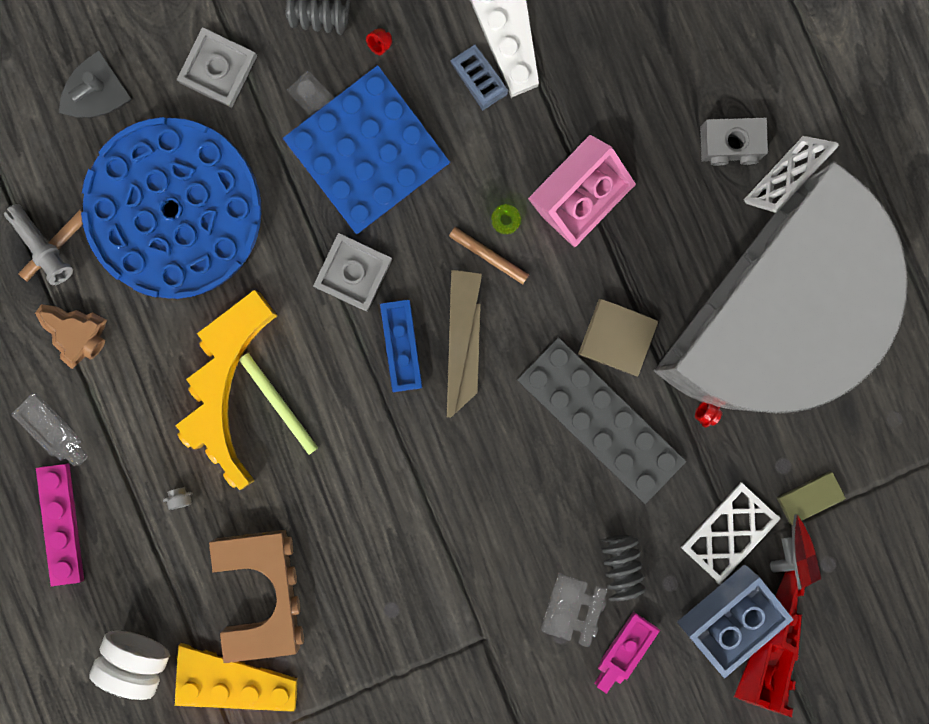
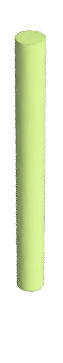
M247 353L242 356L239 361L306 452L310 455L316 451L318 446L250 354Z

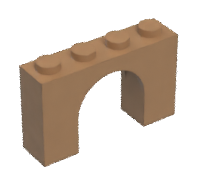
M286 530L216 538L209 542L213 573L238 569L257 570L270 579L277 595L276 607L271 617L258 623L228 626L220 633L223 663L296 654L300 649V645L304 644V633L302 626L297 624L296 615L300 614V601L298 596H294L293 585L297 583L295 567L290 566L289 555L293 554L292 538L287 537Z

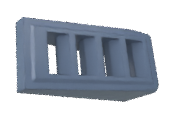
M473 45L451 60V64L482 111L507 95L508 89L476 45ZM472 56L476 58V61L465 68L462 67L461 63ZM478 66L482 67V70L472 77L468 75L469 72ZM483 76H488L489 79L476 86L474 83ZM493 84L494 89L485 95L481 93L483 89Z

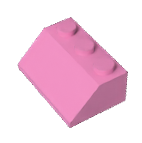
M589 135L528 199L540 215L572 246L576 247L636 183L613 148L594 136Z

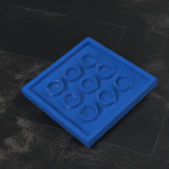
M378 65L283 137V140L356 235L450 163Z

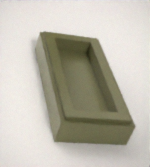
M830 471L777 497L791 525H793L794 515L796 514L802 521L846 499L833 472Z

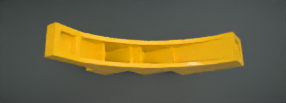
M256 290L252 291L197 333L202 340L199 342L200 347L209 357L213 355L215 358L186 379L191 385L188 388L191 395L198 402L203 401L204 404L175 425L180 431L177 435L186 447L189 448L191 446L194 450L206 445L207 449L205 452L214 464L219 463L225 471L223 474L225 480L231 487H237L239 490L246 488L255 480L237 458L231 440L228 421V401L231 382L239 359L250 342L262 328L278 316L262 294Z

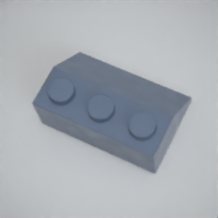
M743 565L678 620L677 623L725 679L794 619L762 579L749 567Z

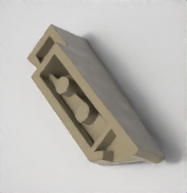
M451 270L447 417L450 418L478 392L480 304L476 303L482 274Z

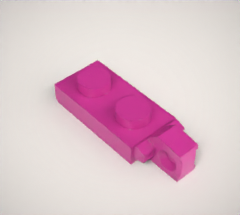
M633 611L600 660L601 662L597 668L601 670V673L594 683L596 687L607 694L615 681L621 684L624 679L627 680L660 632V629Z

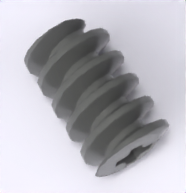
M286 0V18L291 28H297L300 23L303 30H308L312 24L314 31L318 32L324 25L326 33H332L334 27H336L338 35L344 34L349 20L350 0H347L345 5H342L341 0H334L333 3H330V0H322L321 2L318 0Z
M628 535L610 536L601 539L600 541L609 543L608 547L602 549V553L611 555V558L603 561V564L613 567V570L605 573V577L614 578L615 582L607 585V589L616 590V594L608 597L609 601L630 600L645 593L646 587L639 584V582L643 581L644 575L643 573L636 572L642 568L641 561L634 560L641 553L639 549L632 548L639 543V539Z

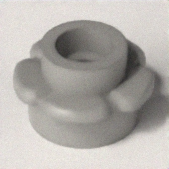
M185 487L168 491V497L163 499V502H167L168 510H174L192 505L191 495L193 493L186 492Z

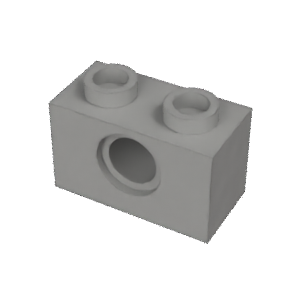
M767 118L710 119L700 126L702 161H711L713 166L727 165L729 161L740 160L742 165L756 164L759 162L758 160L768 154ZM728 137H735L740 143V148L733 149L730 147Z

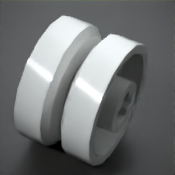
M119 630L109 631L105 634L100 646V653L103 656L95 659L89 674L90 680L101 689L117 696L137 700L150 699L154 696L160 682L157 673H161L165 669L170 657L169 650L162 644L143 635Z

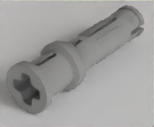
M15 204L7 208L9 212L5 211L4 216L33 253L32 260L35 265L41 266L47 274L46 279L49 284L58 285L66 281L72 275L73 269L70 264L63 262L59 256L58 248L53 244H49L44 239L21 205Z

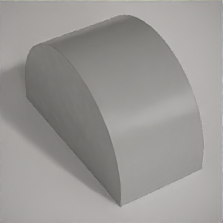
M835 162L811 176L784 206L772 216L657 365L654 372L691 398L721 408L775 413L799 411L827 403L855 387L872 372L890 348L898 331L906 301L907 277L903 249L898 234L882 205L865 186Z

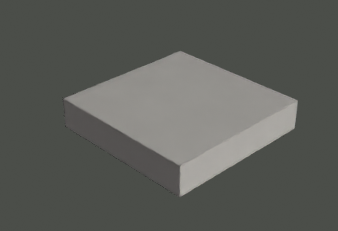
M202 27L179 73L177 81L232 108L257 58V54Z
M338 233L313 287L368 312L393 259Z

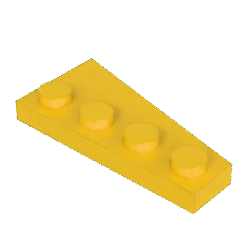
M180 643L177 656L175 706L294 712L296 709L298 678L262 667L259 669L246 665L242 661L223 663V657L217 656L216 653L191 648L190 645Z

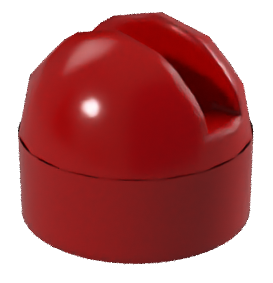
M377 28L366 36V42L373 53L382 55L390 48L392 36L384 28Z

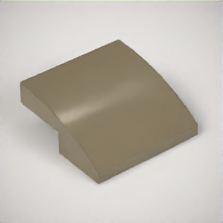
M599 299L578 355L638 377L659 321Z

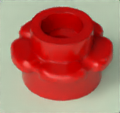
M704 402L699 404L695 412V419L705 428L710 425H716L722 417V411L719 406Z

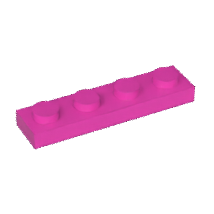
M70 464L36 468L50 585L58 586L80 583L84 581Z

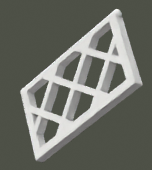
M802 136L744 199L745 203L777 213L834 152L839 144L837 142ZM805 145L809 146L808 149L798 153ZM825 149L818 158H815V153ZM808 157L807 163L795 168V162ZM788 166L787 172L778 175L784 167ZM804 172L797 181H794V176ZM786 180L785 186L774 190V185ZM766 189V194L757 198L759 194ZM783 195L775 204L772 203L774 198Z
M740 482L681 548L720 585L781 518ZM743 492L749 499V508L733 509L732 502ZM749 513L750 530L733 531V514ZM755 513H765L771 518L762 530H755ZM721 514H727L728 531L711 532V525ZM750 535V543L740 553H734V536ZM728 536L729 553L712 554V537ZM700 537H706L707 554H696L691 549V546ZM729 558V565L720 575L713 570V559Z

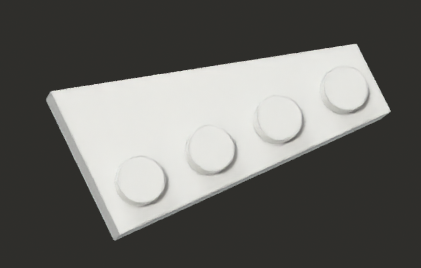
M470 0L511 98L538 87L539 80L526 0Z

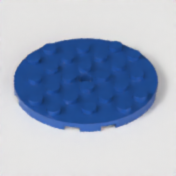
M154 118L125 128L113 136L98 152L99 156L92 168L88 169L82 189V193H84L83 212H81L85 235L93 253L114 278L121 280L133 288V290L145 295L180 299L204 294L219 287L234 276L243 266L252 252L258 237L261 223V199L257 181L251 167L241 152L227 138L215 130L194 121L177 118ZM171 200L179 205L176 217L172 218L168 217L164 211L166 203Z

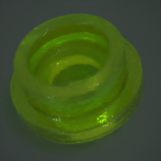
M507 204L497 207L491 217L492 226L501 234L515 232L521 222L519 211L514 206ZM503 215L511 217L512 222L509 225L501 223L500 218Z

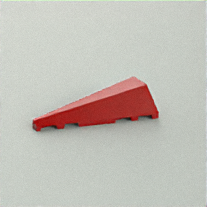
M795 570L785 572L775 596L794 620L750 656L734 695L735 698L791 718L793 708L788 706L789 690H795L796 681L791 679L794 663L798 660L802 614L797 613L798 596H804L805 589H798Z

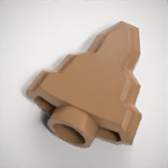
M42 304L35 312L42 327L52 334V344L61 352L60 359L73 369L85 357L90 360L93 359L102 350L105 340L100 335L105 328L107 319L93 312L88 315L78 310L68 313L60 307Z

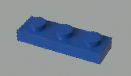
M410 300L382 303L380 308L392 392L422 388Z

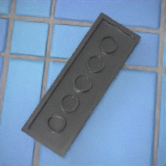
M559 337L517 379L530 394L644 504L686 463L656 431Z

